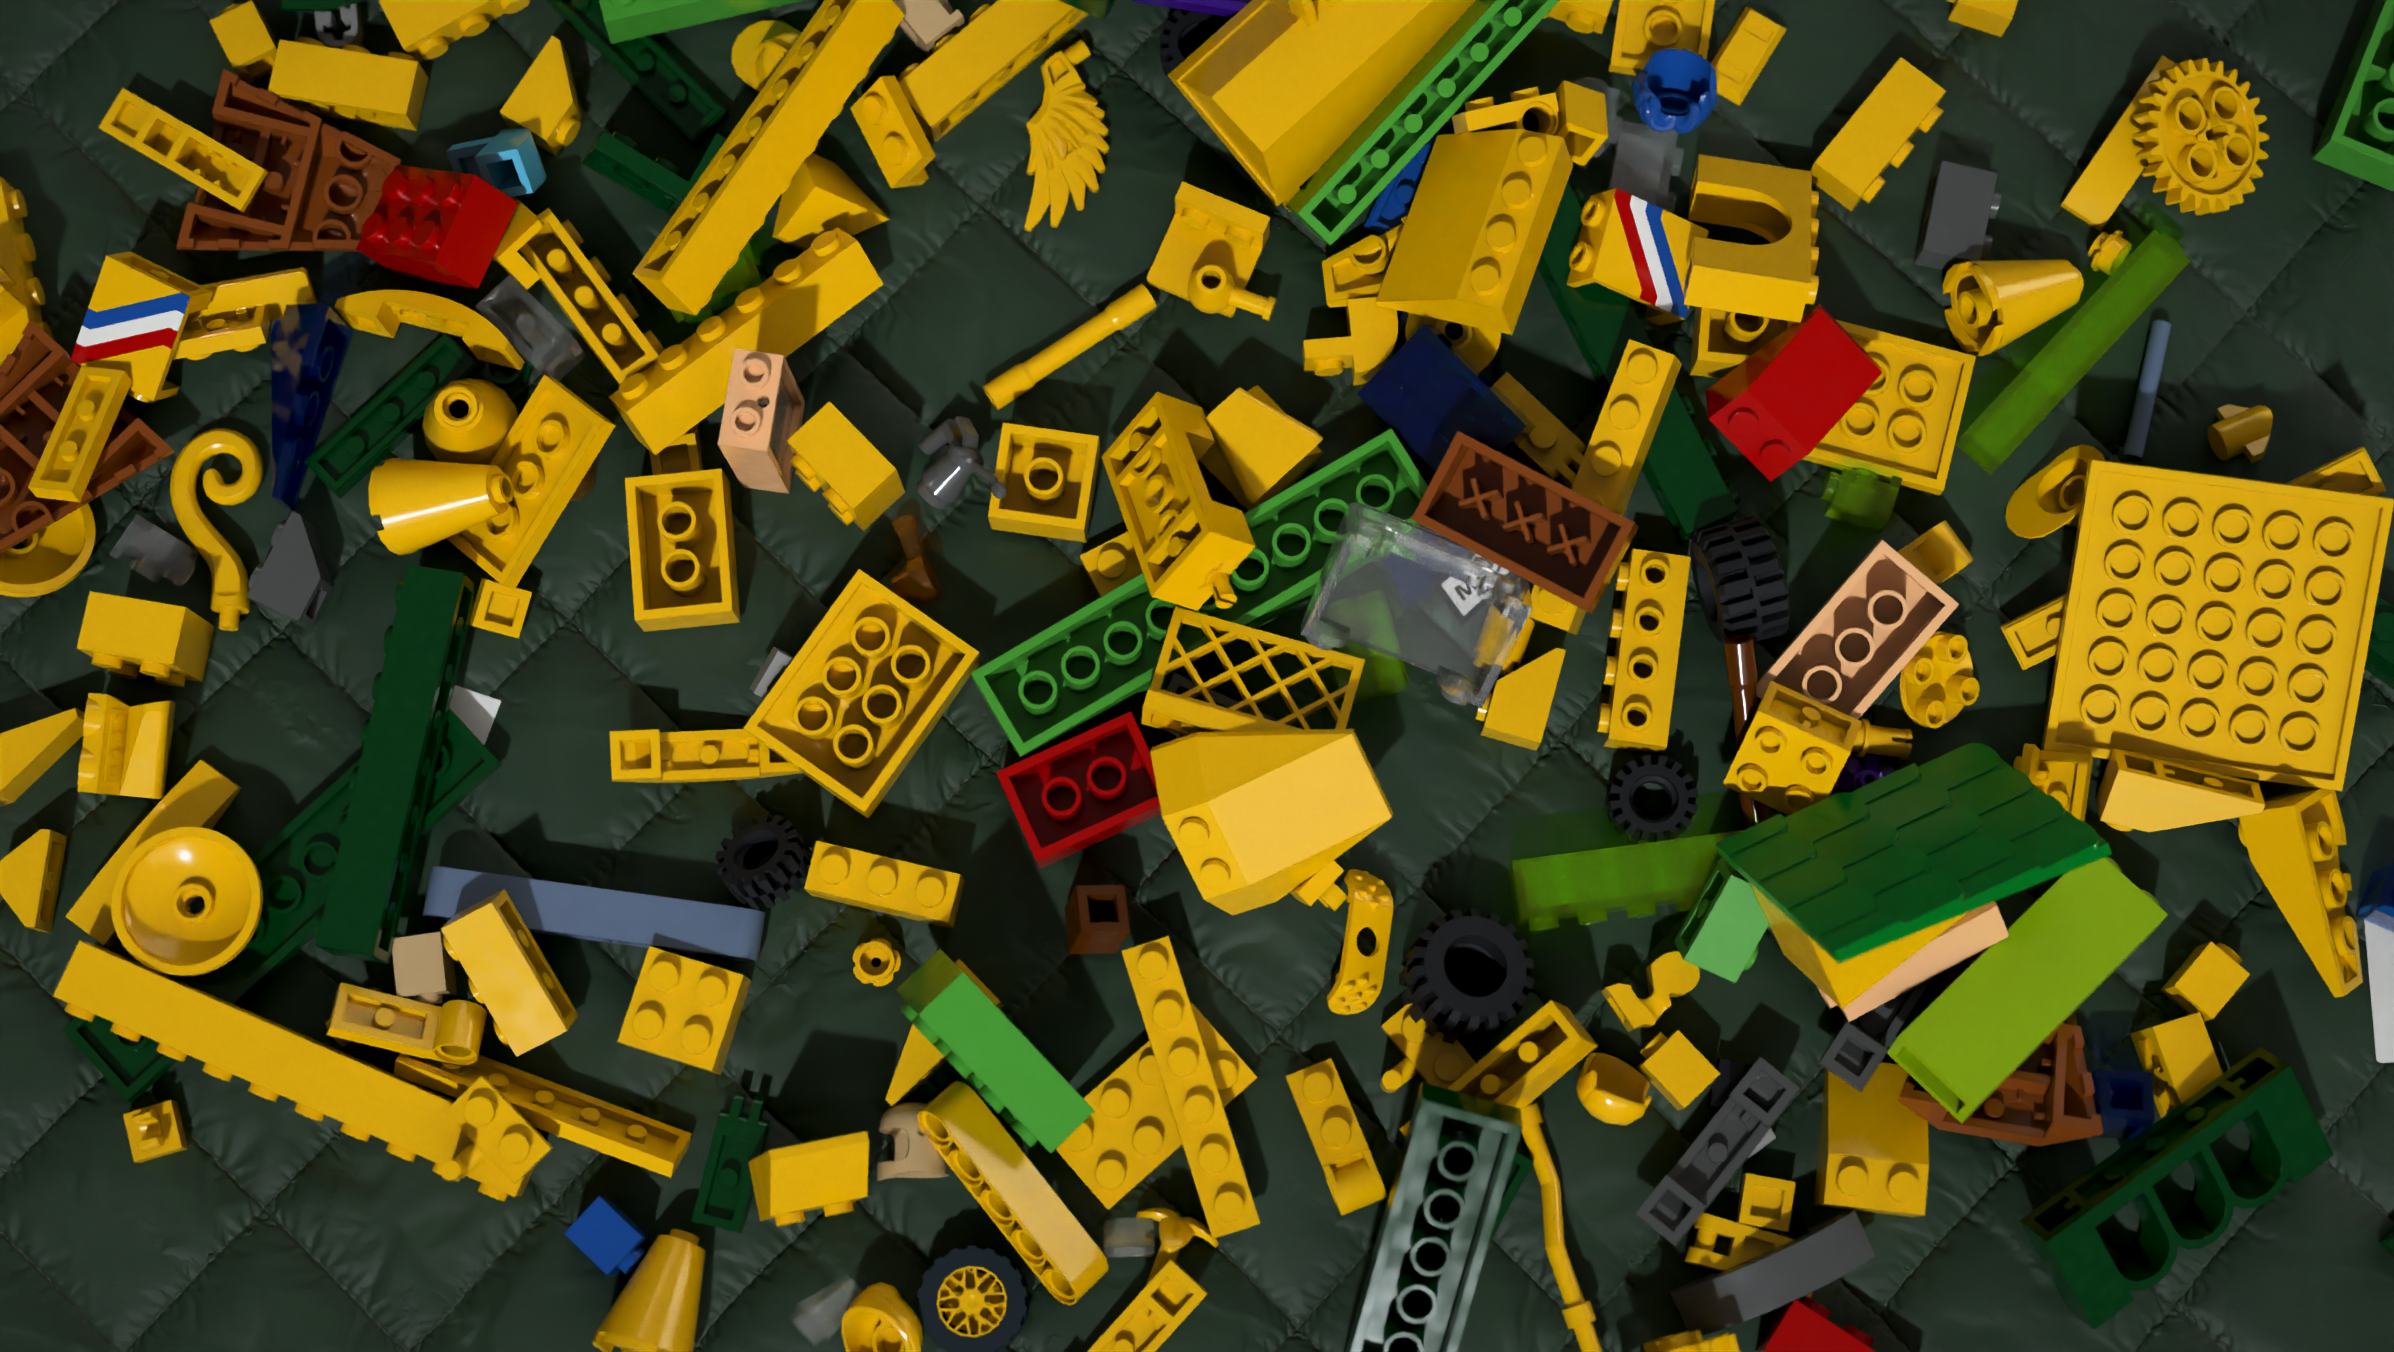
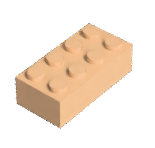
M1880 539L1757 680V696L1762 699L1771 680L1853 718L1859 719L1957 608L1959 603L1885 541Z

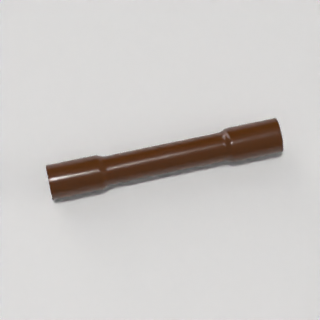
M1736 635L1724 639L1727 681L1731 687L1737 752L1758 709L1754 638L1749 635ZM1739 793L1743 829L1746 830L1771 818L1770 806Z

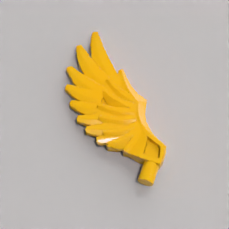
M1082 40L1077 41L1063 52L1059 51L1053 54L1041 66L1045 88L1043 102L1037 113L1026 123L1031 140L1027 174L1031 176L1035 174L1030 207L1024 229L1027 232H1031L1037 226L1049 206L1050 226L1057 228L1067 207L1069 191L1076 210H1084L1086 186L1092 193L1099 190L1094 169L1099 174L1104 173L1106 170L1099 153L1106 154L1110 149V146L1102 138H1105L1109 132V129L1101 122L1104 119L1105 112L1098 108V100L1085 92L1086 85L1082 82L1074 68L1091 55L1088 47Z

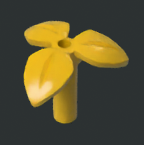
M1149 1208L1136 1214V1219L1148 1218L1160 1222L1159 1235L1161 1245L1146 1285L1171 1258L1176 1262L1180 1249L1193 1236H1198L1208 1241L1215 1249L1219 1244L1216 1238L1212 1239L1210 1230L1203 1223L1190 1216L1180 1217L1179 1213L1174 1210Z

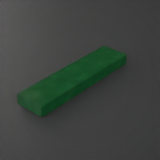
M444 333L304 462L341 499L423 424L425 408L438 390L452 381L473 378L481 368L447 333Z

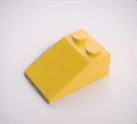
M1881 1062L1861 1092L1825 1068L1814 1193L1815 1206L1854 1209L1856 1211L1906 1217L1925 1216L1929 1173L1928 1121L1898 1101L1908 1075L1899 1064Z

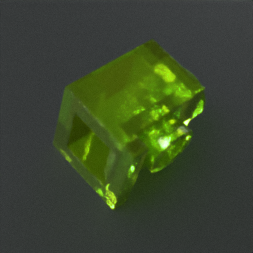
M1852 468L1851 471L1843 469L1840 474L1830 471L1821 494V499L1828 501L1824 516L1879 534L1889 522L1902 478L1893 475L1885 483L1879 481V476L1876 473L1863 468Z

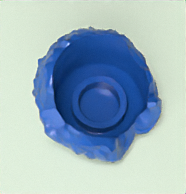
M1663 47L1654 52L1642 72L1638 74L1637 79L1632 82L1634 104L1642 121L1652 130L1658 132L1675 130L1679 134H1685L1695 130L1710 116L1718 102L1717 80L1713 65L1704 59L1702 55L1688 51L1686 48L1680 50L1678 48Z

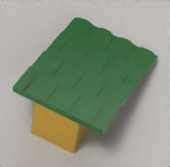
M1982 743L1965 744L1920 766L1912 763L1850 793H1836L1786 817H1783L1780 813L1715 843L1719 854L1749 881L1784 956L1841 1009H1844L1972 910L2112 855L2109 843L2097 835L2096 831L2089 824L2078 820L2063 808V805L2056 798L2045 794L2031 782L2026 774L2015 770L2002 760L1994 749Z

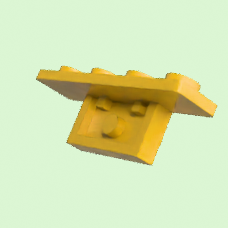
M300 267L200 285L213 291L211 300L206 310L188 314L172 360L181 358L200 360L209 357L215 352L232 349L238 352L250 351L267 342L271 321L315 313L318 304L307 270Z

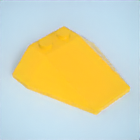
M1354 729L1195 732L1154 746L1150 751L1162 818L1203 899L1232 916L1279 901L1393 816V811Z

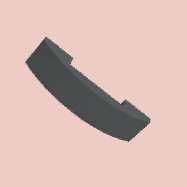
M1934 977L1850 1022L1845 1017L1818 1064L1861 1092L1887 1054L1888 1046Z
M1759 1057L1731 1092L1728 1100L1669 1174L1665 1175L1635 1215L1672 1245L1676 1246L1750 1156L1799 1092L1800 1087L1763 1058Z
M1851 1209L1808 1229L1809 1234L1720 1274L1713 1271L1671 1290L1670 1294L1688 1332L1700 1330L1703 1336L1750 1320L1799 1299L1839 1279L1876 1257L1855 1210Z

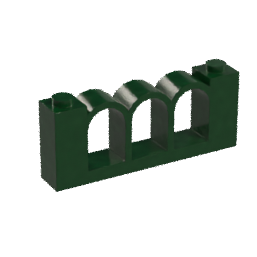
M2259 1047L2021 1219L2020 1222L2067 1308L2091 1328L2095 1329L2134 1301L2129 1290H2143L2158 1283L2170 1271L2176 1260L2178 1246L2187 1250L2200 1249L2215 1242L2226 1231L2233 1217L2234 1205L2243 1209L2257 1208L2271 1201L2282 1190L2287 1179L2296 1183L2305 1175L2313 1172L2317 1166L2334 1154L2291 1066L2262 1047ZM2243 1120L2252 1139L2251 1156L2246 1165L2237 1174L2226 1178L2209 1144ZM2188 1160L2197 1181L2196 1195L2191 1205L2182 1214L2169 1219L2152 1186ZM2132 1201L2142 1224L2140 1237L2127 1254L2117 1259H2112L2095 1227Z

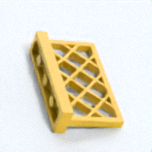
M1175 606L1153 680L1143 704L1141 724L1183 736L1195 732L1311 730L1304 717L1327 706L1337 723L1335 729H1346L1365 659ZM1181 623L1201 628L1209 643L1186 654L1177 639ZM1214 632L1219 633V634H1223V635L1220 636V637H1218V638H1216ZM1235 639L1248 641L1257 656L1234 667L1222 646ZM1261 645H1262V646H1265V647H1269V648H1271V649H1269V650H1267V651L1264 652V650H1263V648L1261 647ZM1174 649L1179 658L1170 662ZM1214 650L1226 672L1203 683L1191 662ZM1283 652L1296 655L1304 670L1281 680L1269 659ZM1309 659L1319 662L1312 665ZM1262 664L1274 685L1251 696L1239 675ZM1331 665L1352 671L1348 685L1329 694L1317 674ZM1182 666L1185 667L1196 686L1182 694L1161 689L1165 675ZM1310 677L1321 699L1299 710L1287 688ZM1232 679L1243 701L1229 708L1216 705L1209 690ZM1279 693L1291 714L1277 722L1265 719L1256 704ZM1201 695L1204 701L1194 698ZM1344 697L1341 710L1339 711L1335 701ZM1249 708L1252 715L1244 713L1242 711ZM1297 722L1300 728L1290 726V724Z

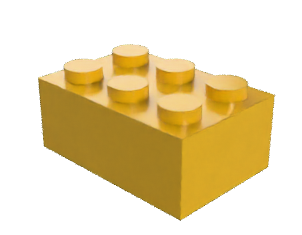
M722 468L625 478L634 619L644 632L740 623L730 481Z

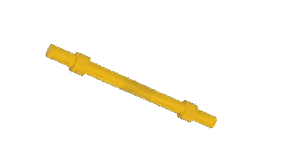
M1531 1102L1521 1111L1523 1126L1521 1132L1530 1158L1534 1162L1533 1166L1540 1183L1545 1250L1566 1307L1561 1311L1568 1330H1574L1581 1352H1603L1592 1323L1597 1320L1590 1300H1584L1565 1247L1561 1186L1540 1127V1123L1544 1122L1538 1103L1532 1104Z

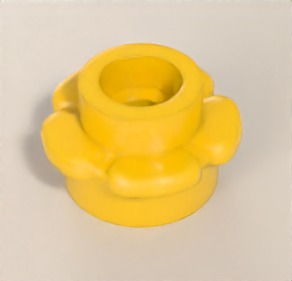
M2116 230L2110 235L2103 232L2091 245L2088 256L2092 258L2091 268L2095 272L2100 269L2107 275H2112L2127 258L2132 244L2122 238L2123 232L2121 230Z
M873 938L868 943H861L855 949L852 957L855 962L853 972L856 978L864 984L873 983L876 987L889 984L894 979L893 974L899 971L901 966L899 952L893 950L891 943L883 938ZM874 958H879L881 960V965L879 967L872 966V960Z

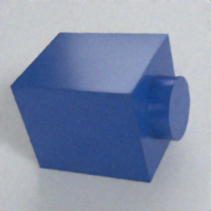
M599 1196L564 1233L607 1275L615 1276L620 1271L627 1275L642 1261L647 1254L642 1247L650 1240V1237L608 1197Z

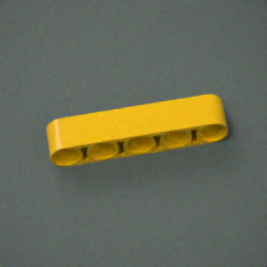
M959 1081L953 1082L918 1113L917 1122L922 1132L926 1134L927 1129L931 1134H928L927 1137L938 1153L1054 1298L1063 1304L1074 1305L1106 1274L1109 1265L1103 1252L971 1087Z

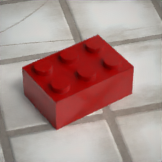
M396 165L393 172L386 177L382 185V195L373 214L363 224L362 237L356 250L399 276L478 289L518 202L475 174Z
M1131 711L996 772L1039 869L1161 814L1151 753Z

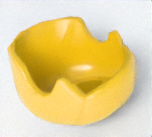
M1591 1053L1578 1075L1576 1091L1580 1102L1591 1116L1603 1123L1626 1126L1641 1118L1652 1100L1650 1096L1646 1098L1650 1086L1648 1079L1634 1067L1617 1057L1605 1053Z

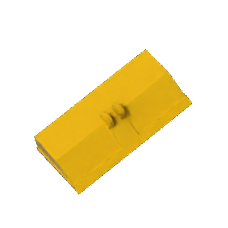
M1251 0L1167 76L1273 204L1278 207L1283 203L1284 207L1291 212L1285 205L1300 190V186L1321 168L1476 0Z

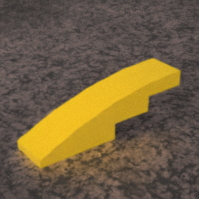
M124 88L121 89L98 127L243 213L268 173L262 167Z
M200 759L129 835L65 917L102 945L111 946L118 937L111 915L112 889L117 874L127 857L142 842L168 829L194 826L212 830L242 788L205 760Z

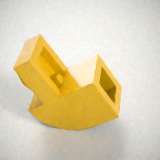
M1377 297L1348 299L1346 307L1348 336L1303 340L1302 358L1304 372L1315 371L1317 376H1334L1341 374L1343 368H1351L1353 386L1375 379L1387 368L1394 355L1398 336L1397 310L1377 306L1375 302Z

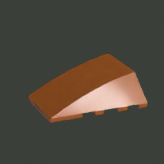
M223 68L212 110L215 122L212 139L262 167L268 173L244 213L199 187L195 203L188 202L176 249L358 251L356 248L362 237L363 224L373 214L382 195V185L386 177L393 172L396 165H402V160L346 131L341 132L322 122L321 118L307 111L303 112L279 100L278 96L261 87L258 89L240 80L239 76Z
M32 319L22 332L23 337L12 355L8 354L0 366V554L175 452L138 417L135 419L127 410L121 407L81 502L37 498L28 486L80 367L71 361L67 351Z
M1988 948L1949 968L1937 998ZM2075 1011L1962 1124L1909 1074L1898 1099L1900 1103L1939 1130L2038 1147L2099 1136L2104 1131L2101 1116L2096 1113L2093 1099L2095 1092L2091 1072L2087 1071L2083 1053L2085 1042L2081 1026L2077 1025Z

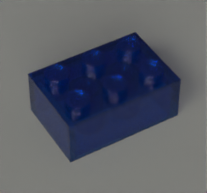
M1423 324L1357 393L1435 473L1457 431L1508 456L1536 427L1436 326Z

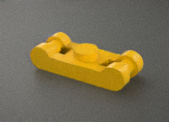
M1703 1213L1694 1224V1228L1698 1229L1694 1247L1688 1246L1685 1262L1702 1268L1724 1272L1794 1239ZM1717 1235L1731 1238L1727 1256L1713 1252ZM1811 1292V1293H1809V1294H1807V1295H1805V1296L1811 1298L1813 1292Z

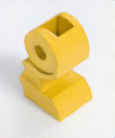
M1679 951L1668 952L1646 967V980L1649 992L1647 998H1637L1631 985L1620 983L1605 987L1601 993L1628 1033L1640 1027L1649 1028L1672 1005L1670 998L1683 996L1698 984L1700 968L1684 961Z

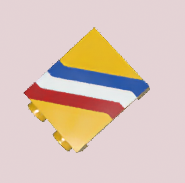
M1618 188L1591 195L1581 213V222L1583 224L1578 243L1572 250L1569 258L1571 269L1566 285L1576 288L1597 283L1647 305L1645 315L1648 321L1658 326L1685 320L1689 310V305H1684L1685 274L1694 236L1707 238L1709 230Z
M131 251L106 255L70 360L81 366L124 370L132 380L128 395L139 401L154 403L156 400L175 396L178 393L179 386L165 379L189 313L208 308L213 291Z

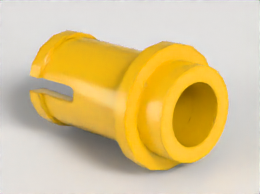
M1861 719L1862 723L1852 748V752H1855L1857 757L1862 758L1867 753L1896 757L1901 760L1909 758L1912 744L1906 743V740L1913 739L1911 729L1870 725L1868 719Z

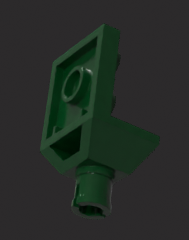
M603 131L589 149L582 164L672 217L726 139L716 133L700 149L684 179L680 177L681 170L677 166L660 157H656L654 161L637 151L639 145L635 141L619 132H613L611 136Z

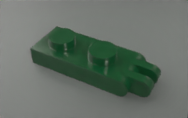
M736 1092L730 1111L721 1109L691 1221L743 1233L754 1190L748 1162L763 1154L770 1120L762 1119L766 1099L756 1096L752 1103L750 1115L743 1114L746 1094Z

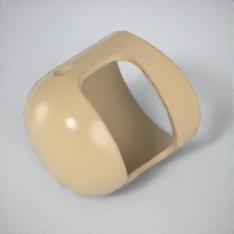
M920 1102L902 1103L889 1108L883 1114L879 1132L893 1137L895 1154L893 1161L878 1163L877 1181L890 1178H943L949 1176V1165L927 1137L931 1133L927 1129L926 1134H924L917 1122L918 1113L928 1104Z

